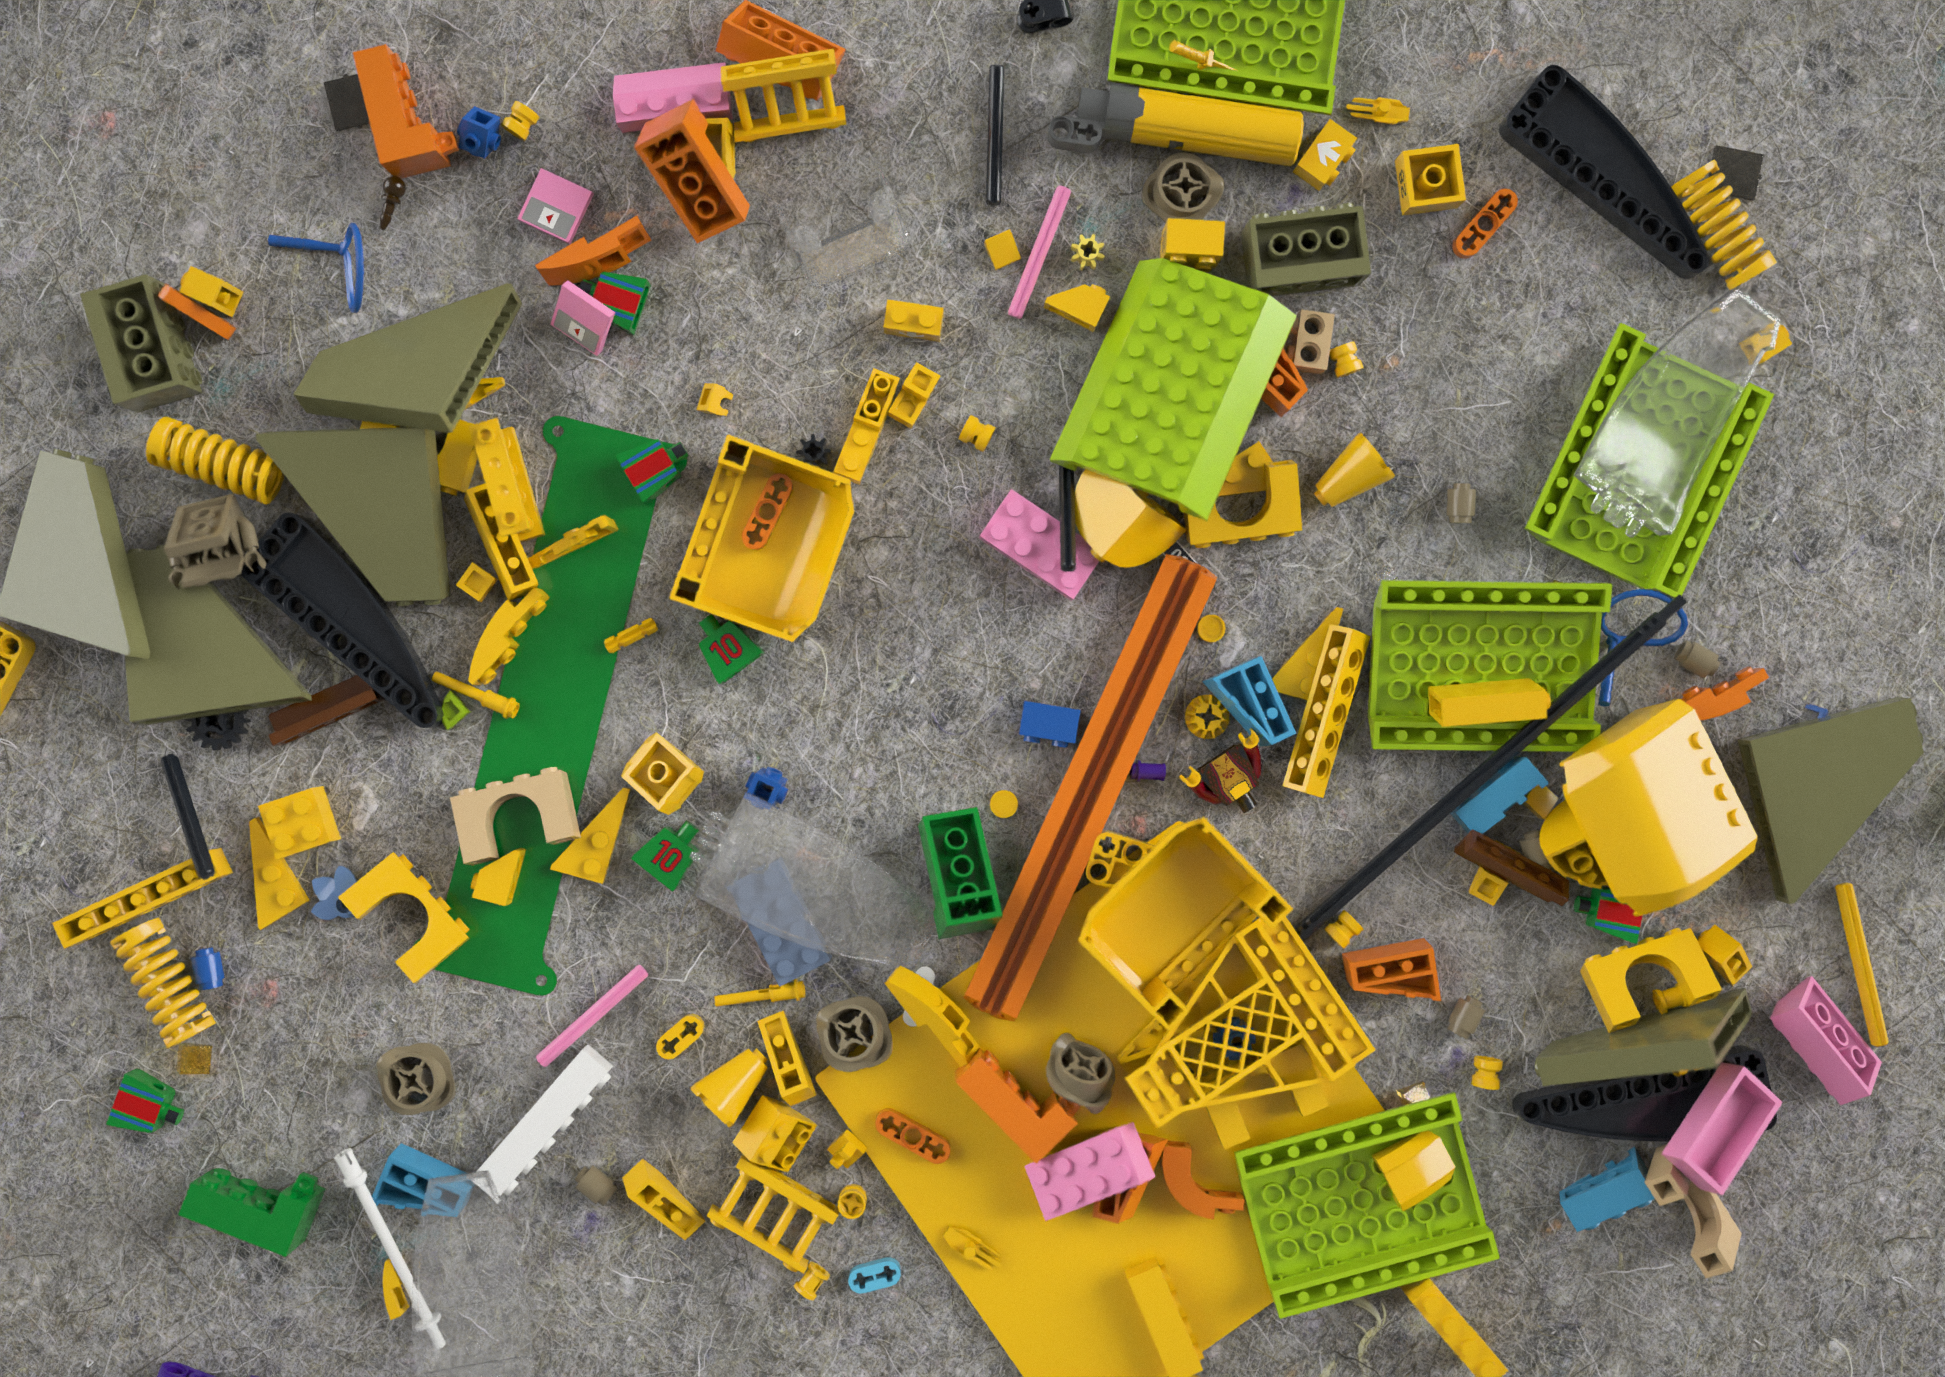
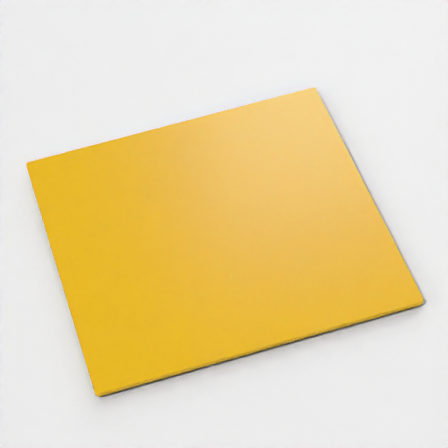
M1176 821L1147 843L1156 845L1173 827L1183 824V822ZM1140 847L1126 857L1132 860L1137 859L1141 854ZM1105 872L1096 878L1102 877L1105 874ZM1089 882L1073 894L1015 1021L997 1019L988 1013L974 1008L963 998L980 960L938 988L971 1021L966 1030L984 1052L987 1049L990 1050L999 1060L998 1065L1004 1072L1008 1069L1019 1080L1018 1085L1023 1092L1029 1090L1038 1099L1039 1106L1054 1092L1047 1080L1046 1066L1050 1058L1051 1048L1061 1034L1070 1033L1076 1040L1098 1048L1112 1061L1115 1069V1081L1112 1086L1111 1098L1106 1107L1100 1113L1093 1114L1086 1107L1081 1106L1075 1113L1078 1124L1043 1158L1099 1136L1103 1131L1133 1122L1137 1132L1166 1138L1170 1141L1189 1142L1192 1148L1190 1170L1193 1180L1207 1189L1240 1192L1244 1198L1237 1173L1234 1152L1385 1111L1358 1071L1353 1067L1334 1081L1321 1083L1329 1107L1305 1117L1299 1113L1290 1090L1238 1100V1108L1251 1139L1224 1150L1219 1141L1206 1107L1181 1112L1159 1128H1156L1124 1079L1145 1065L1152 1054L1122 1065L1118 1059V1055L1151 1022L1154 1016L1079 942L1089 910L1112 887H1104ZM1236 945L1232 946L1213 975L1225 996L1229 999H1232L1257 981L1256 974ZM1215 959L1195 978L1197 985H1199ZM1208 983L1201 996L1206 1011L1209 1014L1220 1006L1221 1001ZM1263 986L1258 989L1261 991H1266ZM1251 994L1235 1004V1006L1249 1009ZM1257 994L1254 1010L1268 1013L1271 997ZM1275 1005L1274 1014L1283 1016ZM1228 1010L1211 1021L1223 1022V1019L1227 1018ZM1233 1010L1232 1017H1239L1245 1022L1247 1021V1012ZM901 1014L888 1024L892 1035L893 1051L886 1061L877 1066L863 1068L854 1072L839 1071L829 1065L816 1075L815 1079L853 1135L867 1147L865 1151L1023 1377H1168V1373L1125 1270L1155 1257L1159 1266L1165 1264L1171 1281L1167 1282L1170 1292L1176 1290L1183 1306L1178 1308L1181 1318L1187 1316L1194 1332L1189 1334L1192 1344L1198 1342L1202 1352L1274 1302L1265 1277L1245 1199L1244 1210H1235L1234 1214L1219 1212L1218 1208H1215L1214 1219L1193 1214L1185 1209L1171 1194L1161 1171L1160 1158L1153 1171L1155 1178L1149 1180L1132 1218L1121 1223L1093 1217V1202L1045 1221L1025 1169V1165L1034 1161L955 1082V1070L959 1065L927 1024L920 1027L908 1026L903 1020V1014ZM1253 1014L1251 1023L1253 1030L1265 1033L1268 1017ZM1273 1018L1270 1034L1285 1037L1287 1021ZM1212 1026L1214 1032L1208 1033V1042L1214 1043L1213 1033H1217L1216 1026ZM1255 1035L1256 1043L1251 1044L1253 1052L1262 1049L1264 1037ZM1203 1036L1197 1037L1195 1039L1202 1040ZM1238 1036L1232 1039V1043L1241 1042ZM1269 1038L1268 1051L1278 1045L1280 1041ZM1186 1041L1183 1057L1191 1056L1194 1060H1198L1201 1044ZM1181 1043L1174 1046L1177 1052L1180 1049ZM859 1045L854 1052L851 1051L848 1057L859 1056L868 1048ZM1206 1045L1203 1062L1218 1065L1220 1051L1216 1050L1215 1047ZM1246 1054L1245 1060L1252 1058V1055ZM1309 1056L1316 1075L1320 1078L1321 1072ZM1225 1057L1223 1066H1226V1064L1233 1060ZM1190 1063L1188 1066L1194 1071L1192 1075L1195 1078L1198 1064ZM1202 1066L1201 1074L1210 1070H1216L1217 1072V1069ZM1268 1073L1259 1074L1246 1081L1239 1094L1272 1088L1276 1084ZM1280 1077L1284 1085H1287L1286 1081ZM892 1108L942 1135L950 1143L949 1158L941 1164H934L884 1137L877 1131L875 1126L878 1113L883 1109ZM889 1116L887 1119H881L884 1122V1128L887 1129L889 1126H893L898 1129L895 1135L900 1136L901 1129L906 1123L901 1122L899 1127L893 1123L892 1116ZM909 1129L905 1133V1139L909 1143H917L921 1139V1133L917 1129ZM926 1135L925 1143L920 1149L925 1150V1145H928L933 1149L934 1156H937L938 1153L944 1154L945 1152L942 1150L943 1144L939 1143L937 1146L929 1144L930 1136ZM949 1225L963 1228L981 1239L982 1243L996 1251L1000 1258H996L982 1248L980 1250L999 1261L1001 1266L996 1267L976 1254L977 1258L993 1267L992 1270H987L976 1262L968 1261L953 1252L948 1242L943 1238Z

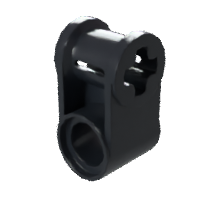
M1023 0L1017 17V24L1025 33H1034L1050 28H1061L1073 21L1068 0Z

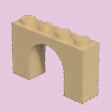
M550 767L541 770V775L530 777V774H522L513 777V782L503 784V781H495L486 784V789L476 791L475 788H467L458 791V796L450 797L463 863L476 865L499 859L493 830L494 817L503 803L515 797H528L537 805L541 814L547 843L555 845L581 838L567 772L558 770L557 767Z
M1667 1144L1656 1147L1645 1184L1659 1206L1684 1199L1696 1231L1691 1256L1706 1279L1733 1271L1742 1234L1717 1194L1699 1189L1661 1154Z

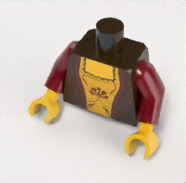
M1250 728L1251 735L1248 738H1244L1242 733H1239L1238 738L1242 744L1236 742L1197 769L1189 766L1191 775L1188 778L1180 775L1179 778L1202 800L1214 805L1222 803L1225 806L1236 801L1243 813L1250 811L1258 805L1249 791L1259 785L1258 778L1261 775V755L1258 748L1259 737L1253 728Z

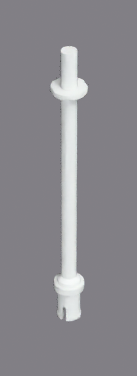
M351 1148L341 1151L342 1156L337 1154L334 1160L345 1177L343 1182L346 1187L355 1190L420 1317V1320L416 1323V1328L418 1330L426 1329L436 1349L443 1347L446 1341L436 1324L441 1317L438 1311L430 1312L365 1184L366 1171L360 1168Z

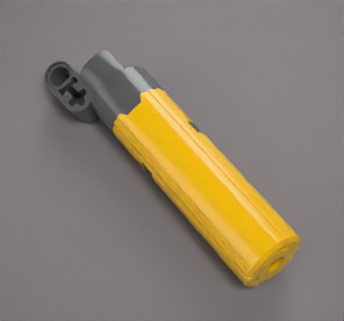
M1111 83L1109 91L1082 87L1077 118L1069 116L1053 118L1049 124L1047 138L1053 148L1080 153L1096 151L1102 138L1290 167L1295 163L1298 156L1304 121L1300 111ZM1056 128H1064L1068 135L1060 138L1053 131ZM1074 130H1077L1076 140L1072 139ZM1086 133H1091V141L1086 140Z

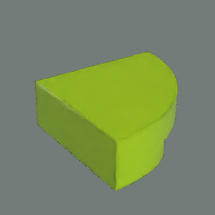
M449 691L443 699L442 709L444 717H442V723L446 730H450L471 712L454 691Z

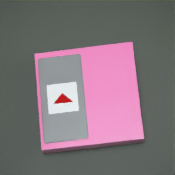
M541 168L517 219L565 243L571 244L594 194L588 189Z
M567 281L562 285L550 325L597 356L603 350L615 312L570 281Z

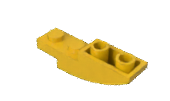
M873 368L854 415L853 424L834 468V474L850 479L851 482L860 485L887 418L900 380L899 377Z
M534 587L519 604L506 600L495 613L484 630L474 652L468 679L472 685H487L497 675L495 671L502 664L509 663L515 657V650L520 645L512 637L520 635L527 628L526 622L533 615H539L546 608L547 604L545 602L550 596L543 589Z
M903 966L897 967L884 984L918 1027L927 1024L960 1067L968 1064L980 1047L966 1030L971 1021L950 998L929 981Z

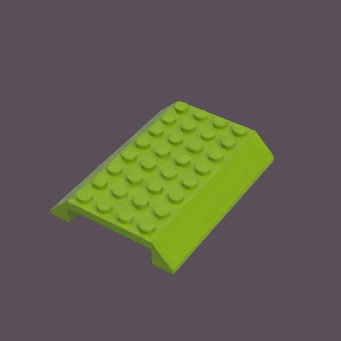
M1118 0L1107 81L1331 115L1336 86L1333 85L1345 0ZM1176 40L1190 46V48L1197 49V51L1206 52L1212 50L1214 51V60L1236 70L1217 67L1198 69L1197 62L1169 50L1170 44Z
M1158 258L1139 261L1050 457V462L1076 471L1079 466L1179 504L1181 512L1207 521L1297 318L1296 315L1269 294L1176 262H1170L1168 259Z
M1619 323L1524 529L1538 541L1637 588L1658 591L1674 599L1679 594L1682 596L1775 394L1750 382L1741 386L1645 342L1644 339L1647 334Z
M1381 580L1373 608L1367 714L1372 749L1496 751L1531 720L1442 727L1429 714L1428 687L1530 678L1549 693L1552 702L1598 662L1602 612H1610L1612 584ZM1596 687L1522 751L1576 752L1599 736L1601 724L1594 720Z
M1455 1092L1234 1152L1245 1203L1265 1277L1279 1319L1500 1259L1493 1231L1485 1222L1459 1122L1463 1121ZM1428 1130L1441 1138L1455 1165L1451 1180L1416 1205L1402 1211L1397 1206L1393 1193L1372 1155L1412 1134Z

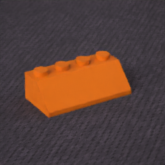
M747 0L741 3L723 21L716 51L723 54L727 59L739 63L834 49L837 68L846 50ZM834 74L830 75V81L832 80ZM814 77L801 80L804 96L817 101L822 96L819 79ZM790 82L778 83L779 85L791 88Z

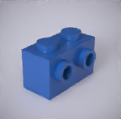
M1024 701L1018 734L1024 735L1023 741L1040 743L1041 738L1052 740L1051 745L1068 748L1069 743L1076 742L1081 710Z

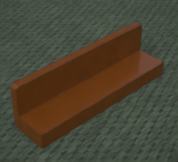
M356 675L311 695L312 701L293 703L269 714V719L275 732L268 736L272 745L284 746L382 702L385 698Z
M1474 829L1454 847L1455 854L1548 903L1552 901L1563 906L1569 900L1568 879Z

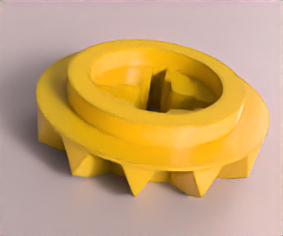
M1200 695L1188 704L1185 711V722L1190 732L1202 739H1212L1225 732L1230 722L1229 711L1214 695ZM1210 704L1211 714L1219 717V720L1209 721L1205 729L1204 719L1196 716V713H1206Z

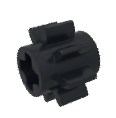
M812 434L811 440L807 442L803 439L800 440L803 450L796 451V454L805 457L802 462L811 463L815 467L821 462L824 465H828L825 456L826 454H831L832 450L824 449L823 446L827 442L826 438L821 439L819 442L816 440L815 435ZM812 446H816L821 451V453L816 455L815 459H812L811 455L807 454V452L812 451Z

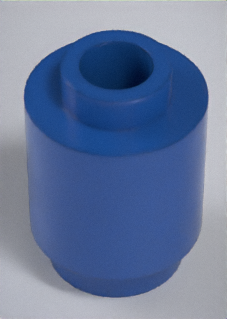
M213 947L196 950V956L190 957L194 981L195 984H198L199 991L223 986L222 979L225 978L220 951L214 952Z

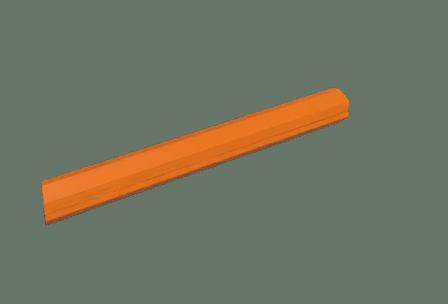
M1165 555L1003 909V916L997 923L963 998L974 1008L988 1013L997 1019L1009 1021L1017 1019L1086 868L1094 842L1102 833L1216 583L1217 577L1204 566L1182 556Z

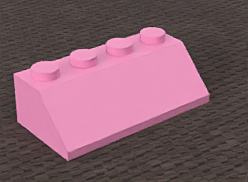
M726 62L614 76L613 101L616 123L621 132L642 131L646 122L691 99L695 101L705 119L728 118L733 120L730 91L723 92L721 84V67L726 66Z
M1812 976L1806 978L1776 1003L1770 1017L1774 1027L1782 1032L1790 1042L1792 1049L1799 1053L1807 1063L1809 1070L1816 1074L1824 1084L1827 1092L1840 1105L1870 1096L1882 1062Z

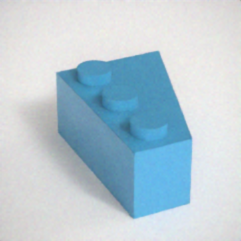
M1262 656L1249 659L1202 681L1249 735H1251L1250 728H1253L1259 737L1258 745L1260 747L1273 745L1296 734Z
M1515 756L1450 814L1467 833L1474 829L1483 834L1506 817L1504 813L1517 802L1521 805L1528 799L1525 795L1537 785L1544 788L1549 782L1527 757Z
M401 1143L388 1157L372 1198L376 1206L378 1204L393 1205L396 1209L409 1207L421 1209V1212L457 1216L468 1202L476 1183L471 1179L473 1175Z
M1635 1146L1627 1151L1630 1155L1629 1157L1617 1164L1611 1160L1605 1164L1607 1170L1595 1177L1588 1174L1559 1192L1560 1204L1577 1232L1584 1229L1592 1230L1599 1226L1602 1221L1609 1218H1620L1627 1210L1634 1207H1645L1655 1199L1645 1184L1648 1168Z

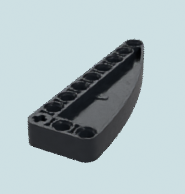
M1558 65L1547 66L1535 78L1501 122L1499 134L1502 139L1678 277L1689 279L1703 272L1709 265L1708 253L1682 203L1647 152L1619 119L1577 79ZM1545 77L1551 78L1554 86H1549L1545 82ZM1527 100H1534L1537 104V109L1530 107ZM1516 123L1519 127L1515 129L1512 124ZM1532 139H1539L1542 143V148L1536 147ZM1555 155L1563 159L1564 165H1559L1555 161ZM1577 172L1585 176L1586 183L1579 181ZM1599 189L1607 193L1608 200L1600 197ZM1621 207L1629 210V217L1622 214ZM1643 224L1649 225L1652 231L1651 235L1644 231ZM1666 241L1673 245V252L1666 248ZM1688 258L1694 261L1695 269L1690 268L1688 265Z
M287 512L282 514L258 541L259 548L256 550L266 561L265 569H262L258 561H255L252 565V572L243 562L241 576L420 728H436L440 726L444 713L433 684L407 635L382 598L348 557L311 521L295 513ZM297 520L298 529L296 532L291 533L289 526L292 521ZM275 541H278L280 549L278 553L273 555L271 546ZM256 564L259 565L257 567L260 570L258 574H254L256 572L254 569ZM281 581L283 585L282 591L276 595L274 585L276 582ZM299 599H302L304 609L298 613L295 609V604ZM323 617L326 621V626L322 631H319L316 624L318 619ZM342 635H345L347 646L341 650L338 646V640ZM365 653L369 658V663L365 668H362L359 658ZM384 672H388L391 678L387 686H383L380 681L381 675ZM406 690H409L412 694V700L408 705L402 701V694ZM427 708H430L434 714L433 720L430 723L425 722L423 718V713Z
M1744 1045L1730 1047L1722 1059L1723 1063L1744 1066L1771 1091L1763 1055ZM1716 1067L1698 1070L1691 1078L1688 1077V1072L1678 1077L1672 1072H1668L1669 1078L1663 1084H1661V1077L1664 1073L1554 1085L1517 1094L1512 1101V1109L1514 1113L1528 1123L1563 1132L1617 1140L1669 1142L1716 1072ZM1641 1078V1086L1638 1089L1634 1090V1082L1637 1079ZM1611 1084H1614V1092L1611 1095L1607 1096V1087ZM1587 1090V1098L1579 1102V1094ZM1560 1096L1559 1105L1552 1108V1099ZM1529 1102H1533L1532 1111L1524 1114V1106ZM1776 1113L1764 1131L1771 1129L1776 1124Z

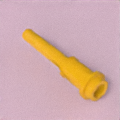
M438 671L432 677L433 682L480 701L482 707H487L503 714L505 719L509 717L513 719L518 713L520 703L516 702V699L513 697L509 699L489 689L485 692Z
M794 979V982L786 983L780 987L778 984H770L767 989L714 996L715 1006L719 1007L769 999L772 1003L790 999L800 1001L801 998L806 997L804 981Z

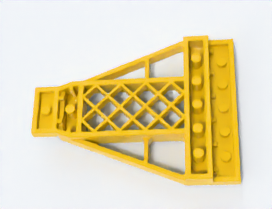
M1287 917L1274 929L1258 918L1230 938L1185 1004L1190 1010L1209 983L1221 1001L1220 1006L1181 1033H1178L1177 1028L1183 1021L1182 1019L1170 1032H1166L1146 1064L1124 1079L1155 1127L1159 1128L1184 1111L1334 1081L1356 1066V1063L1374 1052L1375 1048ZM1236 945L1256 974L1257 981L1232 999H1229L1225 996L1213 975L1232 946ZM1263 986L1266 991H1261L1258 989ZM1251 994L1249 1009L1235 1006V1004ZM1257 994L1271 997L1268 1013L1254 1010ZM1275 1005L1283 1016L1274 1014ZM1228 1010L1226 1024L1211 1021ZM1233 1010L1248 1013L1245 1029L1231 1026ZM1253 1014L1268 1017L1265 1033L1250 1030ZM1273 1018L1287 1021L1285 1037L1270 1034ZM1205 1025L1202 1040L1187 1037ZM1210 1025L1225 1028L1222 1044L1207 1041ZM1230 1030L1244 1033L1242 1049L1227 1046ZM1249 1034L1264 1037L1261 1053L1247 1050ZM1269 1038L1282 1041L1267 1052ZM1181 1041L1180 1051L1178 1054V1052L1174 1048V1045ZM1186 1041L1201 1044L1198 1060L1183 1057ZM1296 1041H1300L1321 1072V1077L1284 1085L1272 1067L1270 1060ZM1206 1045L1221 1048L1218 1065L1203 1062ZM1226 1050L1241 1053L1238 1069L1223 1066ZM1246 1054L1259 1057L1244 1067ZM1184 1061L1198 1064L1195 1078ZM1261 1065L1265 1067L1276 1084L1272 1088L1228 1097H1220L1218 1095ZM1202 1066L1217 1069L1215 1085L1200 1082ZM1222 1070L1235 1073L1220 1083ZM1200 1086L1211 1088L1212 1090L1204 1094Z

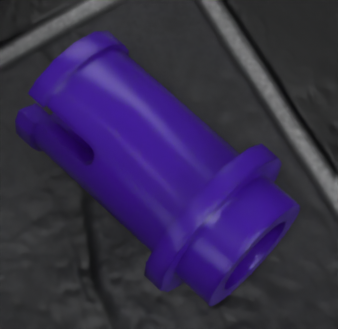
M1140 760L1133 762L1130 769V779H1135L1136 782H1140V779L1165 781V763H1141Z

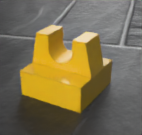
M704 383L696 410L706 414L727 416L728 410L723 409L720 403L723 398L732 400L733 394L718 384Z
M472 562L456 586L477 601L482 602L498 579Z
M846 1129L828 1147L827 1150L833 1155L829 1162L836 1169H839L841 1165L848 1169L865 1153L867 1147Z

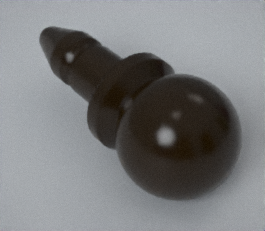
M390 176L383 182L385 194H382L381 198L385 202L382 214L380 215L381 230H385L390 224L395 203L401 204L399 198L406 192L404 181L397 176Z

